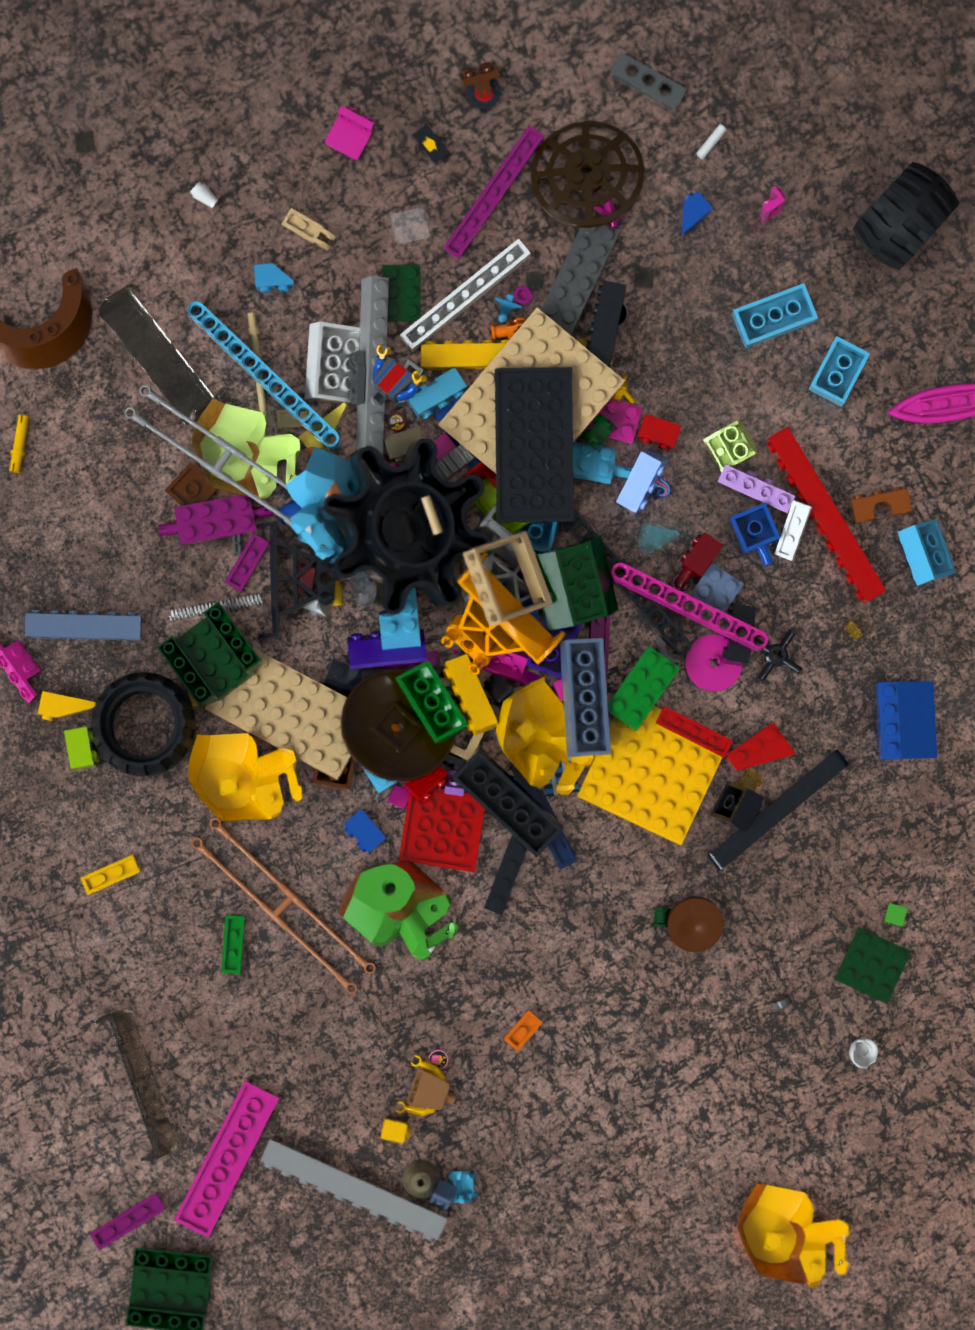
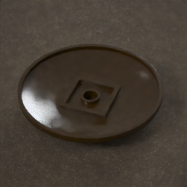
M405 670L377 672L359 682L350 692L344 703L340 721L344 744L355 762L370 774L395 782L413 781L431 774L445 761L455 739L454 735L445 742L435 744L395 679L407 672ZM392 725H400L402 731L399 733L394 732Z

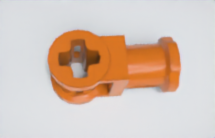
M517 317L514 320L506 321V324H491L493 340L497 341L498 338L504 337L511 339L519 329L518 326H522L527 319Z

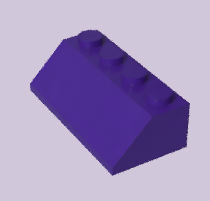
M419 628L421 646L386 650L382 649L380 631L371 632L370 635H362V633L352 634L351 637H347L350 669L427 661L424 629Z

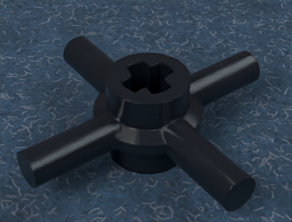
M789 630L780 644L766 645L763 651L766 652L767 664L759 674V679L764 681L773 667H780L782 665H785L799 675L803 668L788 659V651L786 649L795 636V632ZM757 637L754 638L756 645H763V641ZM779 651L781 660L779 658L777 660L773 659L774 654L772 652L776 653Z

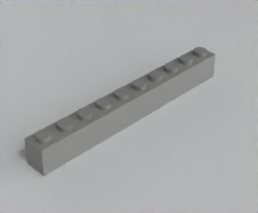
M370 276L362 279L359 350L365 354L364 403L357 406L356 450L365 446H373L383 457L385 402L380 406L372 399L378 392L373 385L372 378L377 356H379L376 349L379 345L383 344L382 350L385 353L387 348L389 278Z
M274 1139L269 1140L260 1160L264 1162L263 1166L268 1169L282 1170L281 1174L291 1178L293 1175L299 1178L298 1182L309 1186L311 1183L317 1186L316 1190L327 1194L329 1191L335 1194L334 1198L344 1202L347 1199L352 1202V1206L361 1210L365 1207L370 1210V1214L379 1218L383 1215L388 1218V1222L398 1226V1223L406 1226L405 1229L412 1233H416V1231L423 1233L422 1237L430 1241L439 1239L448 1217Z

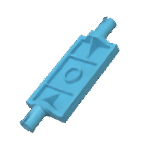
M573 443V478L611 484V479L614 476L628 479L633 468L619 466L614 463L617 449L601 447V451L598 452L590 444Z

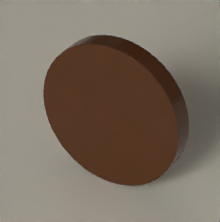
M699 896L687 897L679 901L671 909L667 919V930L670 938L679 948L688 952H701L709 949L719 940L723 931V917L718 907L709 899Z

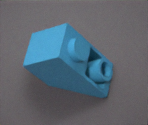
M273 263L254 265L256 290L260 291V293H270L272 289H279V291L285 292L295 288L294 281Z

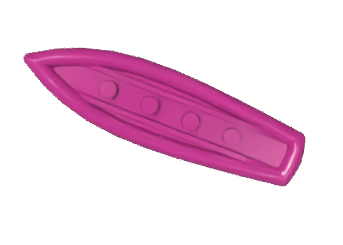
M975 383L947 385L918 392L899 402L888 411V414L916 423H942L975 416Z

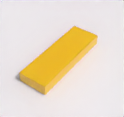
M134 854L80 877L87 895H90L136 875L141 870Z

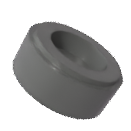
M790 995L775 1000L772 1004L775 1010H780L790 1005L792 999Z

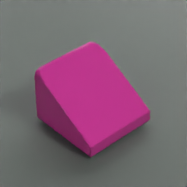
M394 785L387 802L405 810L408 804L409 792L398 785Z

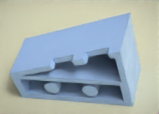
M652 449L641 451L616 502L635 513L644 510L648 504L647 499L650 493L652 494L655 490L656 482L663 474L670 459Z

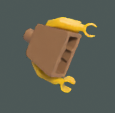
M414 1055L420 1061L417 1065L411 1062V1065L416 1068L421 1067V1069L418 1068L407 1102H397L402 1104L404 1109H396V1112L403 1113L407 1111L408 1114L422 1117L432 1114L436 1110H442L444 1103L452 1105L456 1094L448 1092L450 1084L446 1082V1077L439 1067L427 1061L423 1062L420 1056Z

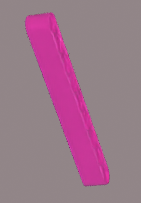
M617 563L612 569L611 578L614 582L754 651L763 650L768 643V636L763 631L629 565ZM622 569L625 572V576L618 577L615 571ZM638 577L643 583L637 586L633 584V578ZM657 586L660 592L652 594L650 587ZM670 594L675 595L677 601L671 603L667 600V596ZM691 603L694 606V610L687 611L684 605ZM702 612H709L712 618L709 620L704 619ZM726 620L729 623V627H720L719 621ZM739 628L744 629L746 636H738L736 630ZM761 637L764 642L763 645H756L754 638Z

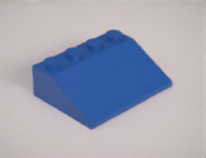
M933 681L876 683L879 761L937 758Z

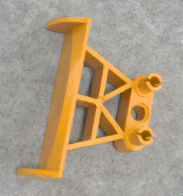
M487 552L480 555L482 561L488 555ZM484 566L502 616L525 608ZM467 567L457 582L471 595L464 614L456 615L449 624L447 633L441 642L444 644L447 640V643L444 645L445 647H452L453 643L456 642L473 660L468 666L469 672L474 668L471 674L477 675L482 667L489 664L494 655L525 651L539 664L565 636V633L562 631L553 637L530 613L489 626L469 568Z

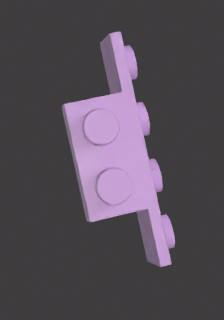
M725 464L718 479L719 483L788 513L795 495L779 489L778 486H775L776 482L766 477L765 480L757 478L758 474L751 470H748L746 473Z

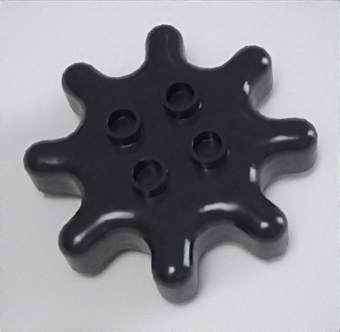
M427 438L420 439L408 446L405 460L401 467L388 465L380 452L373 446H365L356 450L350 458L351 468L358 479L356 493L352 497L331 494L322 498L317 505L319 517L327 522L339 525L344 530L346 536L344 550L329 560L327 564L328 575L336 581L351 578L358 573H364L371 577L376 585L374 608L383 617H390L401 613L404 610L407 595L412 588L424 590L431 602L438 608H448L456 605L462 597L461 588L453 574L456 562L460 558H464L463 553L493 542L490 536L472 530L468 526L465 517L467 506L483 494V481L476 475L465 476L453 483L443 480L435 469L438 454L437 446L432 440ZM429 495L443 532L436 535L433 534L421 498ZM494 549L486 551L488 553L486 558L493 553Z

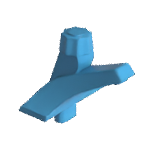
M507 294L506 300L495 297L501 306L498 321L506 323L508 320L509 312L515 308L523 307L513 303L514 296Z

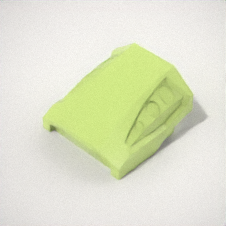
M740 420L703 439L717 460L721 473L725 464L734 467L757 454L756 445Z

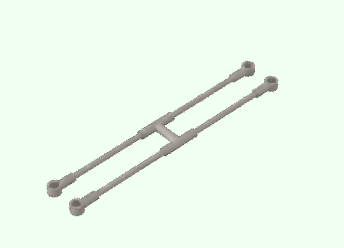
M143 385L140 387L139 392L143 397L150 398L157 404L163 405L215 440V443L223 447L225 451L218 462L213 465L148 423V420L140 416L132 407L127 408L124 412L128 419L136 421L143 427L146 426L198 461L202 467L226 483L232 484L291 526L289 515L286 516L253 494L221 469L233 454L286 489L285 485L287 483L248 458L245 453L220 436L217 437L165 402L149 386ZM148 388L149 392L147 394H143V390ZM133 410V416L129 417L128 412Z

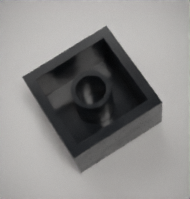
M727 781L710 815L728 825L748 832L758 810L762 806L764 797L749 788Z

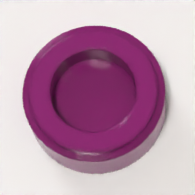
M519 286L516 288L514 300L517 304L525 306L532 301L533 293L529 287Z

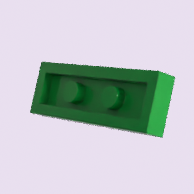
M225 915L221 973L241 974L245 916Z

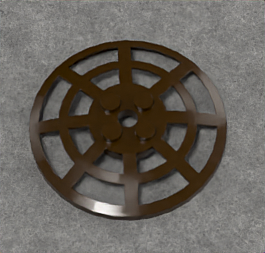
M598 121L576 122L555 131L539 147L531 167L532 188L540 206L557 221L578 228L599 227L612 223L622 217L638 200L645 179L643 158L635 142L619 128ZM589 126L607 128L619 135L610 140L600 135L590 134ZM582 127V135L571 137L562 144L554 140L556 136L567 130ZM590 139L601 141L607 145L600 151L590 148ZM582 140V149L572 153L566 148L571 143ZM626 140L635 152L638 165L626 164L624 154L617 145ZM548 145L555 149L549 160L548 170L537 172L539 157L544 148ZM614 150L621 164H609L606 155ZM559 154L567 158L564 167L553 169ZM585 167L592 168L590 174H584L582 170ZM610 172H621L617 185L613 187L608 182ZM627 172L638 173L637 184L632 195L627 200L620 191L625 183ZM565 175L568 184L562 191L556 185L554 176ZM548 178L551 189L557 195L551 205L542 196L537 180ZM601 188H604L609 193L600 199L592 201V193ZM574 189L584 193L585 201L574 200L568 197V195ZM613 198L622 205L609 215L593 219V207L603 205ZM564 201L569 205L585 208L586 219L568 217L556 210Z

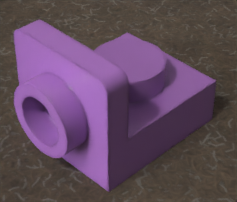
M447 769L448 782L445 784L444 794L463 796L464 789L452 778L457 770Z

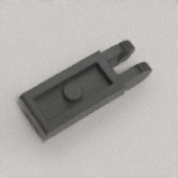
M360 350L351 353L348 364L352 367L349 372L351 389L348 392V399L350 400V406H358L364 403L365 354Z

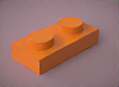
M528 1010L503 1040L518 1052L543 1022Z

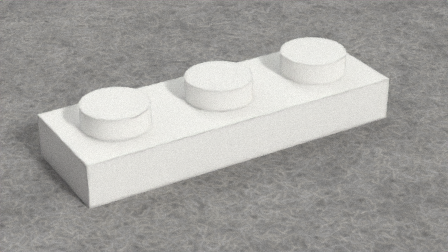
M793 500L774 553L775 555L791 561L794 560L812 506Z

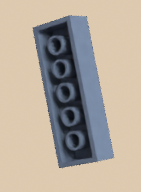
M603 638L560 641L567 757L611 754Z

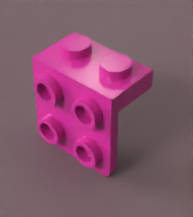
M340 106L337 112L338 118L326 137L325 144L357 160L375 130V124L370 117L356 114L357 111L349 106H346V108Z

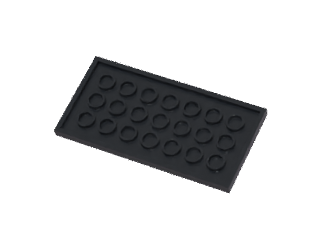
M572 367L495 368L497 523L574 522Z

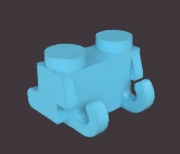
M470 1170L451 1171L449 1173V1181L457 1187L452 1199L453 1203L472 1202V1198L479 1197V1194L475 1193L474 1178L477 1177V1173H470Z

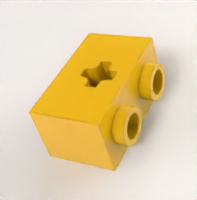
M385 1118L381 1139L404 1144L405 1139H409L411 1127H408V1122Z

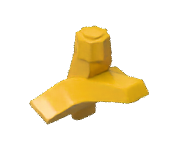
M618 374L625 380V383L612 399L621 401L624 395L631 404H634L635 399L627 389V375L624 374L622 376Z

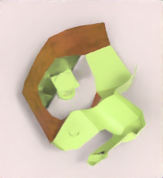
M212 398L197 422L199 425L238 448L248 458L277 476L278 461L285 459L287 461L286 483L297 477L295 465L300 453V439L291 434L265 437L267 425L262 411L258 412L228 405ZM197 428L194 429L191 440L195 454L215 465L225 449ZM233 454L221 469L231 476L234 481L259 498L269 497L276 488L274 480ZM201 466L212 488L248 496L232 484L226 483Z

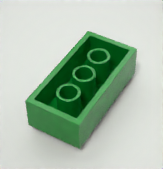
M648 646L609 702L608 714L636 732L680 667Z

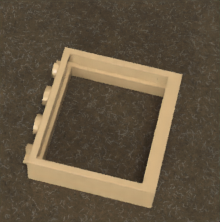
M526 531L463 553L489 626L553 604ZM511 543L534 605L502 616L479 554Z

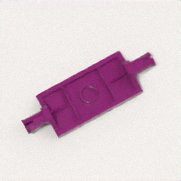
M238 495L174 507L175 522L159 524L158 529L160 537L177 533L182 546L257 532L256 519L273 516V512L268 511L269 509L264 506L254 507L251 504L250 497Z

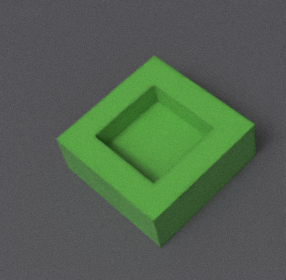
M888 903L883 922L903 927L908 908Z

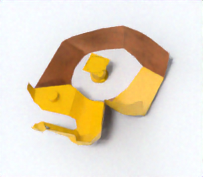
M756 1184L741 1210L737 1229L751 1262L761 1276L809 1285L811 1288L817 1287L826 1273L825 1244L829 1242L834 1243L835 1270L837 1274L847 1273L848 1262L845 1255V1242L847 1237L850 1236L848 1224L839 1219L812 1223L813 1206L806 1193Z

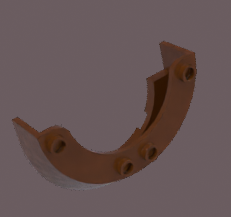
M78 268L72 269L62 276L63 291L60 305L55 314L45 323L32 328H15L0 321L1 359L16 367L39 370L57 366L71 358L78 351L89 334L93 314L91 297Z

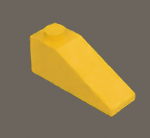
M42 691L38 714L42 715L44 720L53 721L54 718L60 719L93 710L96 702Z

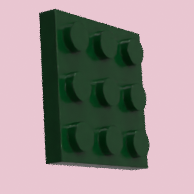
M858 927L834 980L888 1004L911 951Z

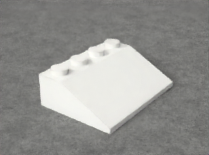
M320 321L310 324L304 400L341 404L345 402V404H350L348 399V392L351 389L349 372L352 367L348 364L351 353L359 351L360 328Z

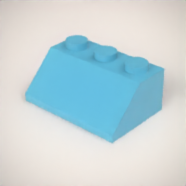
M937 519L919 523L898 532L900 543L903 546L917 586L956 573Z

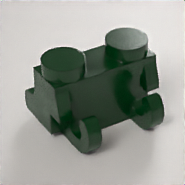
M602 414L596 416L593 422L595 425L591 430L587 429L582 434V439L598 452L601 451L602 443L609 434L618 429L614 423Z

